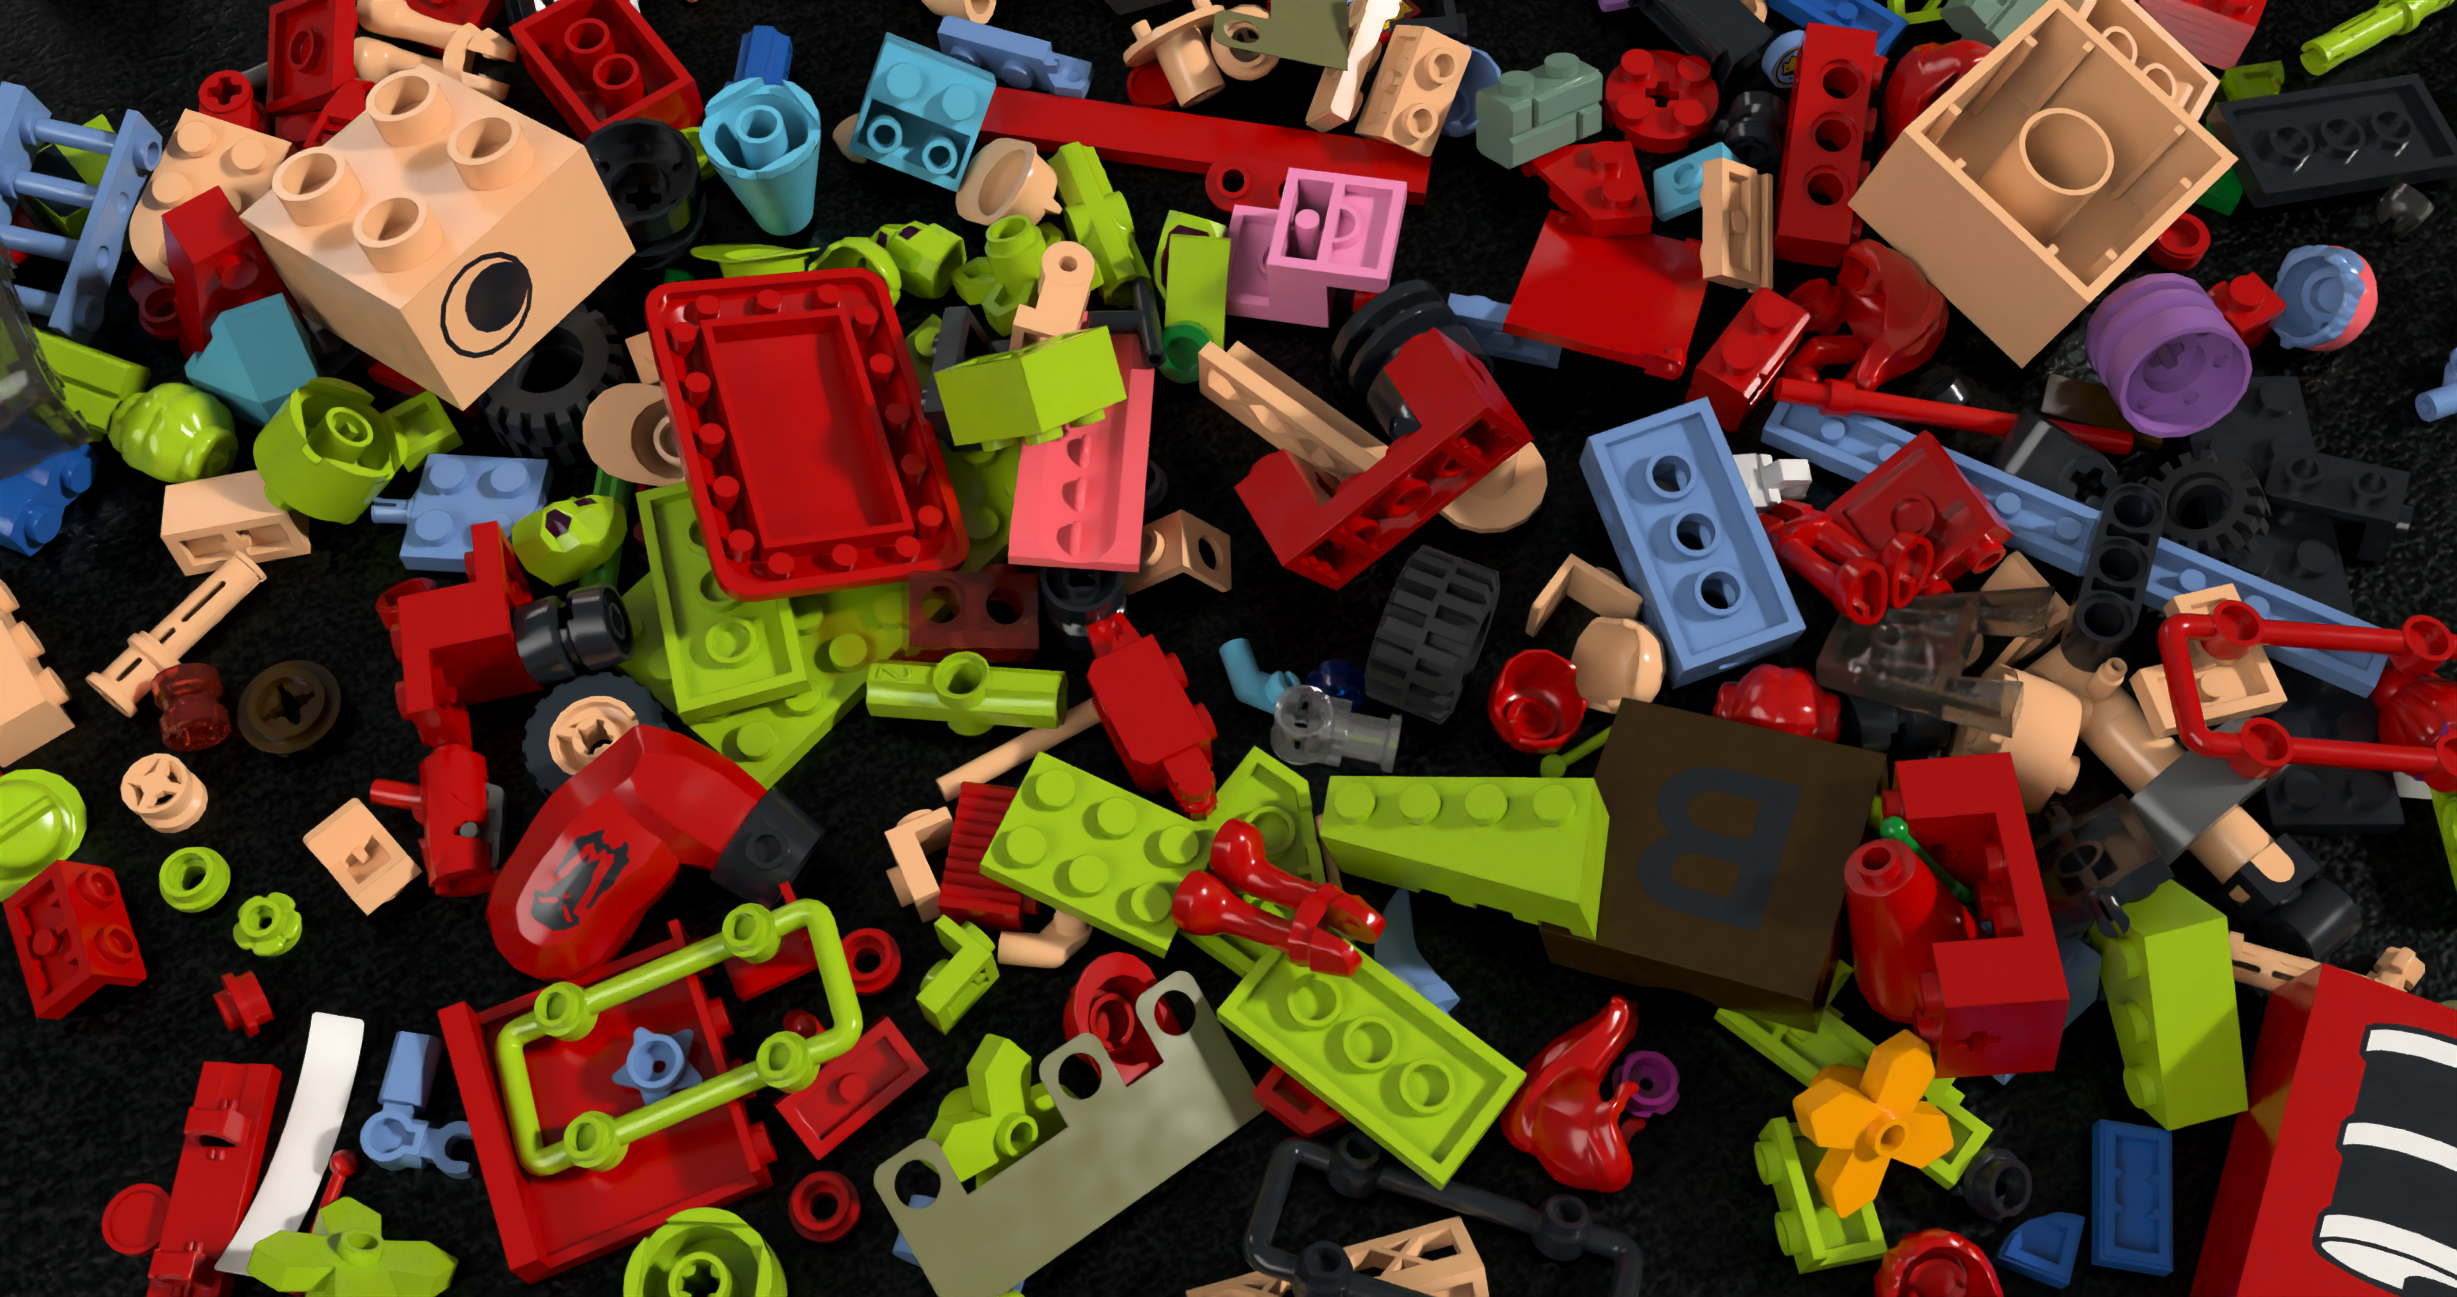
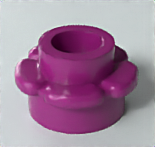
M1646 1050L1635 1051L1625 1057V1064L1623 1066L1615 1068L1612 1076L1614 1094L1618 1085L1624 1081H1634L1639 1086L1637 1094L1631 1095L1625 1106V1110L1633 1116L1649 1118L1652 1113L1665 1115L1677 1104L1679 1092L1676 1089L1680 1082V1076L1673 1063L1664 1055ZM1643 1079L1650 1080L1653 1088L1649 1091L1643 1090L1640 1086V1081Z

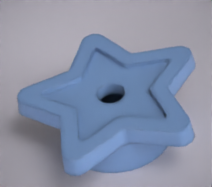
M642 1027L637 1028L634 1031V1045L628 1054L627 1063L612 1075L613 1082L621 1086L640 1089L645 1105L668 1097L673 1091L684 1090L702 1083L701 1075L688 1061L694 1042L693 1031L685 1029L674 1035L667 1036L664 1034H653ZM657 1062H665L666 1068L663 1072H654V1066Z

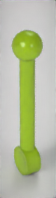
M1612 726L1562 756L1557 754L1545 756L1540 765L1542 778H1563L1567 767L1605 745Z

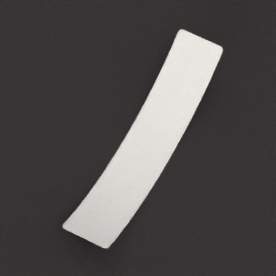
M321 1012L313 1013L299 1083L279 1145L252 1206L233 1240L215 1264V1270L251 1276L246 1272L255 1243L279 1230L298 1231L320 1185L343 1122L361 1050L364 1032L363 1020Z

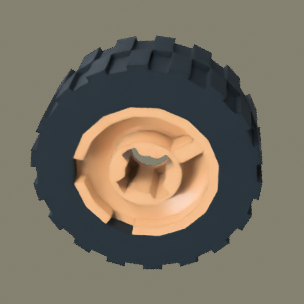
M599 672V675L595 676L584 674L575 677L574 681L565 685L561 683L552 689L553 693L546 699L542 698L535 706L536 712L532 719L528 718L525 726L527 735L526 740H522V752L528 762H525L529 774L548 800L569 778L594 761L632 727L647 724L673 732L674 730L660 702H657L653 693L645 685L641 687L637 685L635 679L625 675L622 677L613 676L611 672ZM600 740L612 742L611 745L603 744L601 747L596 748L593 754H590L591 748L596 742Z

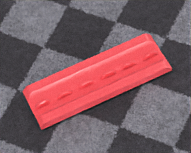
M1088 311L1084 313L1080 330L1087 329ZM1138 334L1110 335L1127 399L1103 408L1106 416L1105 419L1077 428H1069L1068 423L1061 426L1063 431L1062 437L1038 445L1027 446L1023 436L1009 535L1008 564L1139 572L1155 368L1144 365Z

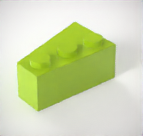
M2169 879L2160 884L2149 897L2121 906L2130 919V927L2127 932L2123 933L2113 920L2112 924L2119 937L2109 938L2101 934L2096 921L2088 929L2094 951L2102 956L2100 976L2125 1066L2123 1080L2127 1094L2137 1108H2143L2168 1131L2249 1110L2227 916L2172 879Z

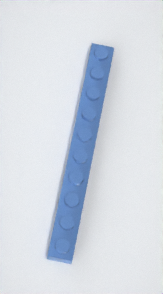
M1778 402L1763 428L1760 441L1801 459H1807L1810 463L1858 483L1917 435L1871 416L1851 413L1848 418L1821 415L1818 408ZM1943 447L1967 480L1979 488L2014 534L2003 545L2076 576L2079 575L2088 538L2100 511ZM2120 521L2122 524H2124V525H2126V526H2128V527H2133V528H2135L2133 525H2131V524H2129V523H2126V522H2124V521ZM2163 537L2159 538L2142 603L2164 612L2163 607L2173 596L2233 583L2241 601L2254 608L2262 619L2380 628ZM2103 573L2107 578L2122 582L2112 574ZM2262 645L2267 657L2366 699L2375 689L2388 659V655Z

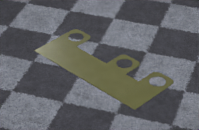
M1271 0L1270 19L1228 10L1218 11L1214 15L1213 37L1216 42L1223 46L1348 71L1347 0ZM1232 20L1245 21L1258 29L1260 37L1257 41L1251 43L1239 42L1230 38L1225 33L1224 25Z
M1185 971L1172 973L1143 992L1136 1001V1014L1164 1062L1127 1087L1100 1039L1094 1034H1079L1045 1056L1039 1066V1076L1068 1127L968 1195L938 1143L931 1139L924 1138L915 1141L878 1166L874 1174V1186L938 1297H995L1008 1292L1265 1110L1252 1100V1092L1256 1086L1195 979ZM1172 990L1181 991L1189 996L1196 1011L1195 1021L1191 1029L1179 1036H1172L1163 1032L1157 1025L1154 1015L1157 1000L1161 995ZM1075 1053L1090 1055L1097 1061L1101 1069L1100 1086L1096 1093L1087 1099L1078 1100L1069 1097L1062 1090L1059 1083L1058 1075L1062 1062L1068 1056ZM912 1160H924L931 1163L938 1171L941 1181L937 1198L927 1207L920 1209L904 1205L897 1197L894 1186L899 1169Z

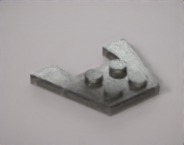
M2055 586L1915 596L1902 609H1895L1887 604L1885 614L1880 621L1869 626L1857 624L1839 613L1816 661L1817 685L2012 738L2023 706L2024 683L2021 681L1964 677L1961 674L1977 634L2045 639L2055 609Z

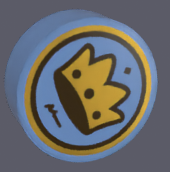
M1795 30L1781 35L1770 44L1763 56L1762 70L1778 88L1792 87L1797 49L1804 33L1803 30Z

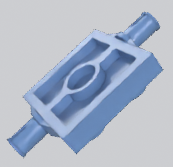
M428 453L419 488L413 494V497L410 500L376 497L373 500L374 505L371 506V517L376 524H407V530L399 554L406 569L466 572L464 554L465 552L473 551L471 525L497 520L513 547L511 528L524 516L550 505L548 498L555 473L549 460Z

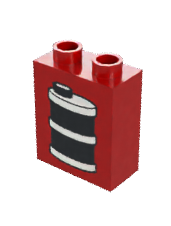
M2321 963L2270 991L2246 1082L2249 1110L2239 1112L2237 1115L2189 1297H2457V1010L2332 965Z

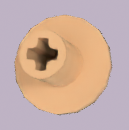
M1192 0L1195 11L1180 16L1154 30H1151L1147 20L1134 24L1131 28L1137 42L1123 53V60L1126 66L1136 67L1146 62L1158 60L1181 108L1198 104L1226 87V83L1203 36L1214 29L1215 13L1224 10V7L1221 5H1212L1210 0Z
M1529 442L1438 513L1459 529H1467L1477 533L1505 532L1524 524L1541 506L1548 484L1545 461L1534 444Z

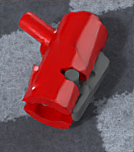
M443 745L434 749L431 752V756L426 757L419 764L421 785L385 779H376L373 782L370 790V801L372 804L412 810L414 819L424 826V838L417 840L428 873L429 887L435 886L436 895L467 897L490 891L491 883L505 863L507 794L500 786L489 783L484 756L473 752L466 745Z

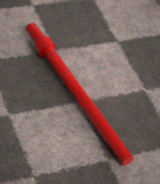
M1779 377L1773 392L1774 401L1815 407L1818 408L1821 415L1848 418L1853 413L2001 437L2006 436L2019 414L1856 389L1853 382L1827 378L1822 384ZM2048 419L2071 433L2075 439L2099 452L2127 456L2132 449L2133 434L2131 432Z

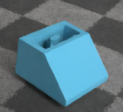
M886 32L867 86L848 151L957 192L996 87L994 74Z

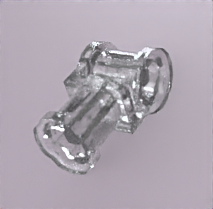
M1296 685L1287 688L1281 693L1275 703V722L1271 729V746L1280 759L1292 765H1307L1318 762L1339 767L1341 757L1378 763L1382 771L1392 773L1401 730L1402 715L1392 714L1389 719L1350 712L1352 701L1329 697L1320 689L1310 685ZM1303 701L1309 703L1308 711L1301 710ZM1304 723L1307 724V728H1299L1295 724ZM1295 740L1301 741L1300 749L1294 748Z

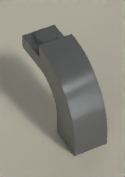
M2246 717L2234 721L2230 718L2214 731L2235 733L2245 722L2252 718ZM2188 750L2128 802L2169 866L2219 821L2279 777L2292 764H2286L2270 778L2247 779L2234 772L2228 760L2211 759L2199 756Z

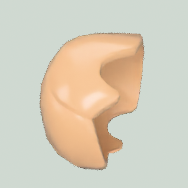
M1602 616L1592 620L1578 637L1570 660L1577 669L1576 686L1580 696L1587 699V708L1610 714L1617 713L1622 697L1651 703L1660 690L1667 670L1664 643L1649 625L1630 618Z

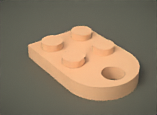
M185 109L162 154L158 167L154 170L132 214L129 237L135 256L158 280L163 283L175 284L168 268L161 215L219 185L240 216L272 189V179L278 167L286 159L299 151L292 142Z

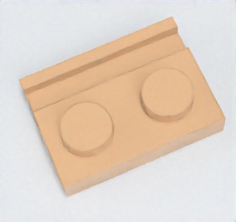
M1724 157L1704 161L1703 185L1700 190V201L1703 208V243L1700 248L1703 279L1736 289L1748 288V292L1753 294L1758 287H1766L1773 290V175L1768 173L1759 175L1757 174V169Z

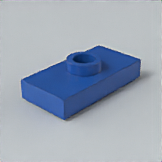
M2100 1119L2092 1125L2091 1265L2158 1276H2166L2173 1272L2172 1130L2168 1131L2166 1129Z

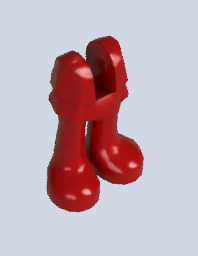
M1785 499L1771 508V514H1758L1784 577L1788 578L1796 573L1832 601L1834 608L1842 616L1857 624L1869 626L1878 623L1885 614L1887 604L1895 609L1904 608L1922 588L1932 569L1934 559L1932 543L1929 539L1911 530L1897 532L1881 550H1878L1858 541L1835 524L1830 513L1814 510L1810 504Z
M1236 817L1227 820L1220 827L1213 840L1210 852V864L1213 875L1200 869L1190 872L1177 889L1172 905L1174 924L1187 933L1197 936L1227 934L1261 943L1288 955L1290 962L1298 967H1310L1311 972L1351 978L1361 967L1363 960L1353 947L1342 939L1326 932L1327 928L1331 926L1356 940L1374 944L1378 941L1386 925L1385 919L1359 895L1345 893L1341 887L1329 882L1320 884L1296 877L1273 865L1266 859L1264 837L1260 830L1253 824ZM1233 892L1250 895L1296 912L1294 919L1291 921L1255 907L1237 897Z

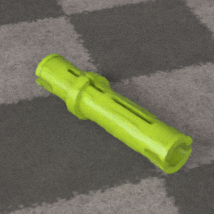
M2380 0L2379 4L2374 8L2355 16L2322 36L2320 35L2304 43L2301 51L2307 53L2300 55L2301 62L2311 74L2322 75L2338 66V64L2353 58L2392 35L2401 36L2416 29L2423 18L2450 6L2455 0Z

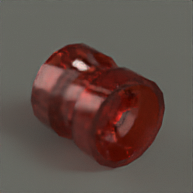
M204 663L178 664L166 668L153 678L151 689L154 704L164 712L159 719L162 742L168 748L177 751L202 750L217 745L231 733L228 711L218 702L222 696L223 688L219 672L213 666Z

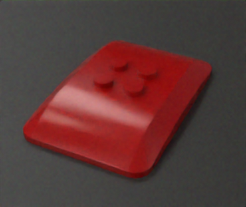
M848 267L672 282L659 285L650 291L645 301V321L693 509L712 572L720 590L730 598L741 602H761L946 576L957 572L964 566L970 551L969 536L933 425L924 417L921 406L922 391L889 290L882 278L864 268Z

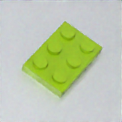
M1038 751L980 863L979 873L1164 959L1178 930L1172 917V905L1176 891L1182 880L1190 872L1199 869L1205 872L1210 862L1212 843L1217 832L1044 752Z

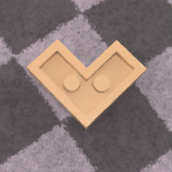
M2230 583L2173 596L2165 604L2163 610L2167 618L2177 613L2208 615L2222 601H2241L2234 584ZM2186 639L2206 727L2225 723L2230 718L2234 721L2276 711L2288 701L2262 645H2256L2241 659L2218 660L2210 656L2203 649L2200 640ZM2159 664L2139 669L2129 681L2155 739L2178 734L2163 665Z

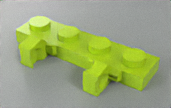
M1840 959L1817 1034L1719 1008L1714 1016L1715 1020L1808 1088L1817 1073L1832 1064L1856 1066L1865 1071L1873 1048L1877 1046L1843 1022L1841 1018L1844 1014L1830 1005L1854 971L1852 967ZM1933 1077L1920 1101L1931 1103L1947 1115L1954 1146L1949 1152L1920 1170L1949 1190L1959 1180L1969 1162L1979 1151L1993 1129L1959 1105L1965 1095L1952 1086L1956 1078L1935 1079Z

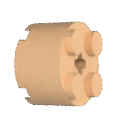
M2001 663L1991 665L1982 674L1972 690L1984 695L1980 703L1976 706L1973 713L1963 709L1951 739L1948 757L2011 752L2025 813L2037 814L2042 810L2054 791L2065 795L2075 783L2080 769V759L2072 755L2078 735L2084 731L2093 711V700L2080 695L2073 689Z

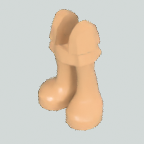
M357 0L358 22L365 30L390 38L405 39L430 45L445 51L443 60H439L365 36L355 38L354 65L357 72L356 78L373 81L377 84L391 74L415 69L420 63H423L496 101L506 99L510 85L498 82L494 78L480 73L479 76L471 74L476 53L483 54V57L488 59H501L515 63L517 46L490 28L482 31L472 23L462 26L433 19L412 10L405 0Z

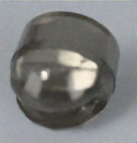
M2394 182L2377 205V218L2382 224L2391 216L2397 220V223L2390 231L2393 233H2406L2413 231L2421 225L2432 213L2434 207L2424 195L2414 188L2401 182Z

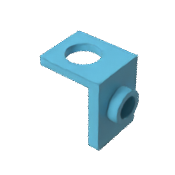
M1719 142L1656 169L1653 172L1656 217L1665 222L1702 206L1700 190L1703 185L1704 161L1724 157L1740 164H1745L1722 142Z

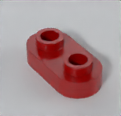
M1228 154L1220 157L1211 165L1206 175L1205 186L1214 206L1221 212L1232 215L1235 204L1279 210L1281 203L1280 191L1285 186L1289 167L1308 169L1297 164L1241 154ZM1233 173H1238L1245 179L1244 186L1237 192H1229L1224 189L1226 177Z

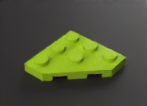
M1254 746L1216 793L1218 800L1216 804L1217 810H1214L1207 817V820L1201 819L1194 822L1218 832L1227 820L1234 817L1247 821L1256 826L1263 835L1266 859L1296 877L1325 884L1326 880L1319 842H1317L1308 781ZM1209 862L1205 872L1213 875ZM1233 892L1240 899L1288 920H1292L1296 912L1250 895ZM1179 928L1177 930L1179 934L1242 978L1247 975L1270 947L1227 934L1197 936Z

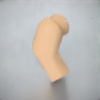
M1056 909L1054 919L1040 933L1001 931L998 945V963L1040 968L1060 967L1089 941L1093 926Z

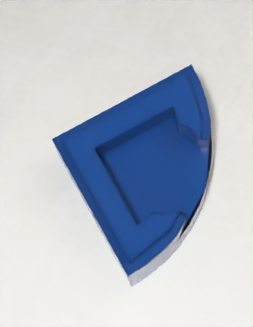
M2056 1212L2027 1220L2003 1238L1993 1255L1991 1263L2053 1287L2063 1289L2070 1282L2085 1217L2071 1213Z

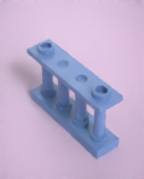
M2 81L0 85V252L7 248L70 262L71 264L60 294L0 281V306L51 317L48 326L63 338L88 346L92 333L100 327L103 321L104 300L129 234L132 214L145 190L151 171L155 170L161 161L163 137L139 111L130 109L126 111L118 134L50 119L52 113L25 86ZM49 142L110 156L99 187L30 172L39 146ZM25 195L90 209L80 239L76 240L10 225L19 200Z

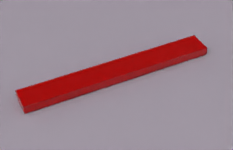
M997 86L978 133V141L981 143L989 144L996 139L1011 138L1031 142L1036 146L1037 151L1057 153L1063 145L1079 141L1084 146H1093L1100 160L1207 175L1211 165L1220 157L1228 154H1241L1297 164L1314 171L1407 182L1406 204L1424 206L1433 157V152L1428 157L1421 156L1401 146L1379 140ZM1233 173L1226 177L1232 179L1245 180L1244 177L1238 173Z

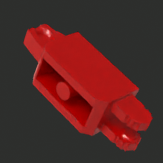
M1122 612L1112 614L1102 621H1096L1087 626L1089 642L1095 657L1087 674V680L1093 694L1092 706L1136 788L1153 794L1167 788L1176 806L1180 808V813H1184L1185 818L1189 817L1192 821L1207 820V817L1214 810H1217L1216 804L1218 803L1215 793L1216 780L1213 771H1210V768L1213 767L1211 741L1216 739L1218 735L1213 720L1204 704L1200 702L1193 706L1184 689L1189 684L1179 659L1174 652L1164 655L1153 634L1142 638Z

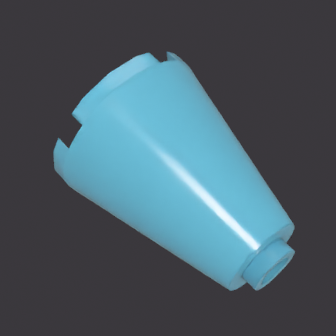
M762 77L747 78L726 86L709 100L704 109L706 118L702 128L699 126V138L708 160L764 231L773 235H792L804 229L813 216L821 139L820 115L811 96L795 83L782 80L783 86L764 84Z

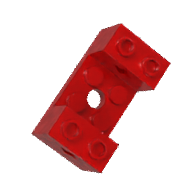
M1435 327L1427 333L1416 335L1405 342L1399 349L1398 356L1383 367L1422 426L1418 431L1405 434L1396 439L1387 448L1385 457L1367 471L1354 474L1342 483L1334 475L1282 448L1277 453L1266 455L1252 466L1250 475L1234 487L1282 567L1336 591L1534 439L1484 364Z
M2011 752L1896 761L1892 790H1882L1881 792L1883 820L1891 816L1902 818L1908 826V834L1936 862L1968 890L1974 889L1978 919L1980 922H1991L1994 938L1932 943L1928 972L1917 973V994L1920 1008L1913 1009L1912 1012L1913 1033L1929 1045L1936 1072L1934 1075L1935 1079L2054 1071L2070 996ZM1878 829V839H1883L1880 835V829Z

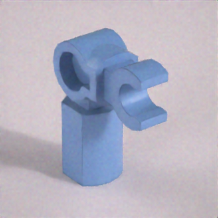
M404 1031L397 1032L378 1097V1103L383 1105V1109L365 1122L361 1130L360 1143L363 1151L380 1167L387 1170H402L406 1167L425 1169L428 1163L436 1164L443 1173L451 1178L467 1179L474 1176L475 1168L470 1163L452 1160L451 1150L461 1140L473 1141L469 1123L456 1121L447 1124L441 1129H436L434 1122L417 1119L418 1113H423L427 1110L444 1048V1042L436 1037Z

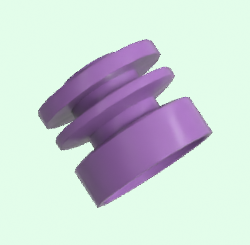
M2176 273L2148 274L2123 284L2106 297L2088 321L2084 345L2089 363L2098 373L2101 382L2109 389L2110 396L2124 418L2139 432L2158 438L2184 437L2209 428L2231 412L2247 391L2252 373L2249 350L2233 327L2224 319L2222 312L2214 305L2210 296L2193 279Z

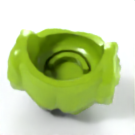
M181 382L162 383L148 393L140 392L128 396L118 409L113 411L110 430L108 431V438L111 440L112 446L122 454L123 460L130 467L141 470L158 480L171 483H184L229 475L230 469L234 467V462L238 455L237 451L240 448L238 438L235 435V421L228 407L214 395Z

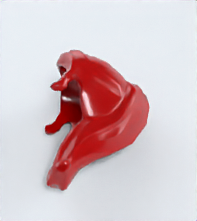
M1961 39L1944 45L1931 42L1913 47L1899 61L1882 93V126L1886 147L1877 156V164L1907 126L1994 48L1979 41Z
M1862 239L1850 245L1843 255L1842 268L1836 282V287L1839 288L1844 296V304L1839 311L1837 320L1828 328L1820 331L1819 334L1821 336L1833 335L1843 322L1848 323L1852 333L1862 339L1865 349L1861 354V358L1842 380L1853 382L1856 389L1874 392L1880 385L1908 373L1930 360L1945 336L1949 310L1945 296L1931 283L1926 281L1921 271L1907 256L1871 239Z
M1620 994L1612 996L1611 1000L1596 1016L1554 1039L1527 1064L1523 1070L1527 1074L1523 1084L1501 1111L1500 1115L1502 1132L1510 1143L1520 1151L1536 1156L1551 1177L1559 1183L1576 1189L1597 1190L1600 1193H1613L1624 1189L1630 1183L1633 1165L1628 1147L1634 1135L1646 1126L1645 1119L1636 1116L1628 1119L1623 1124L1621 1130L1618 1126L1620 1113L1625 1109L1627 1100L1631 1095L1637 1094L1639 1090L1636 1082L1624 1081L1619 1084L1613 1098L1607 1102L1602 1100L1599 1093V1086L1608 1072L1610 1064L1626 1045L1635 1038L1639 1023L1636 1013L1638 1003L1628 1000Z

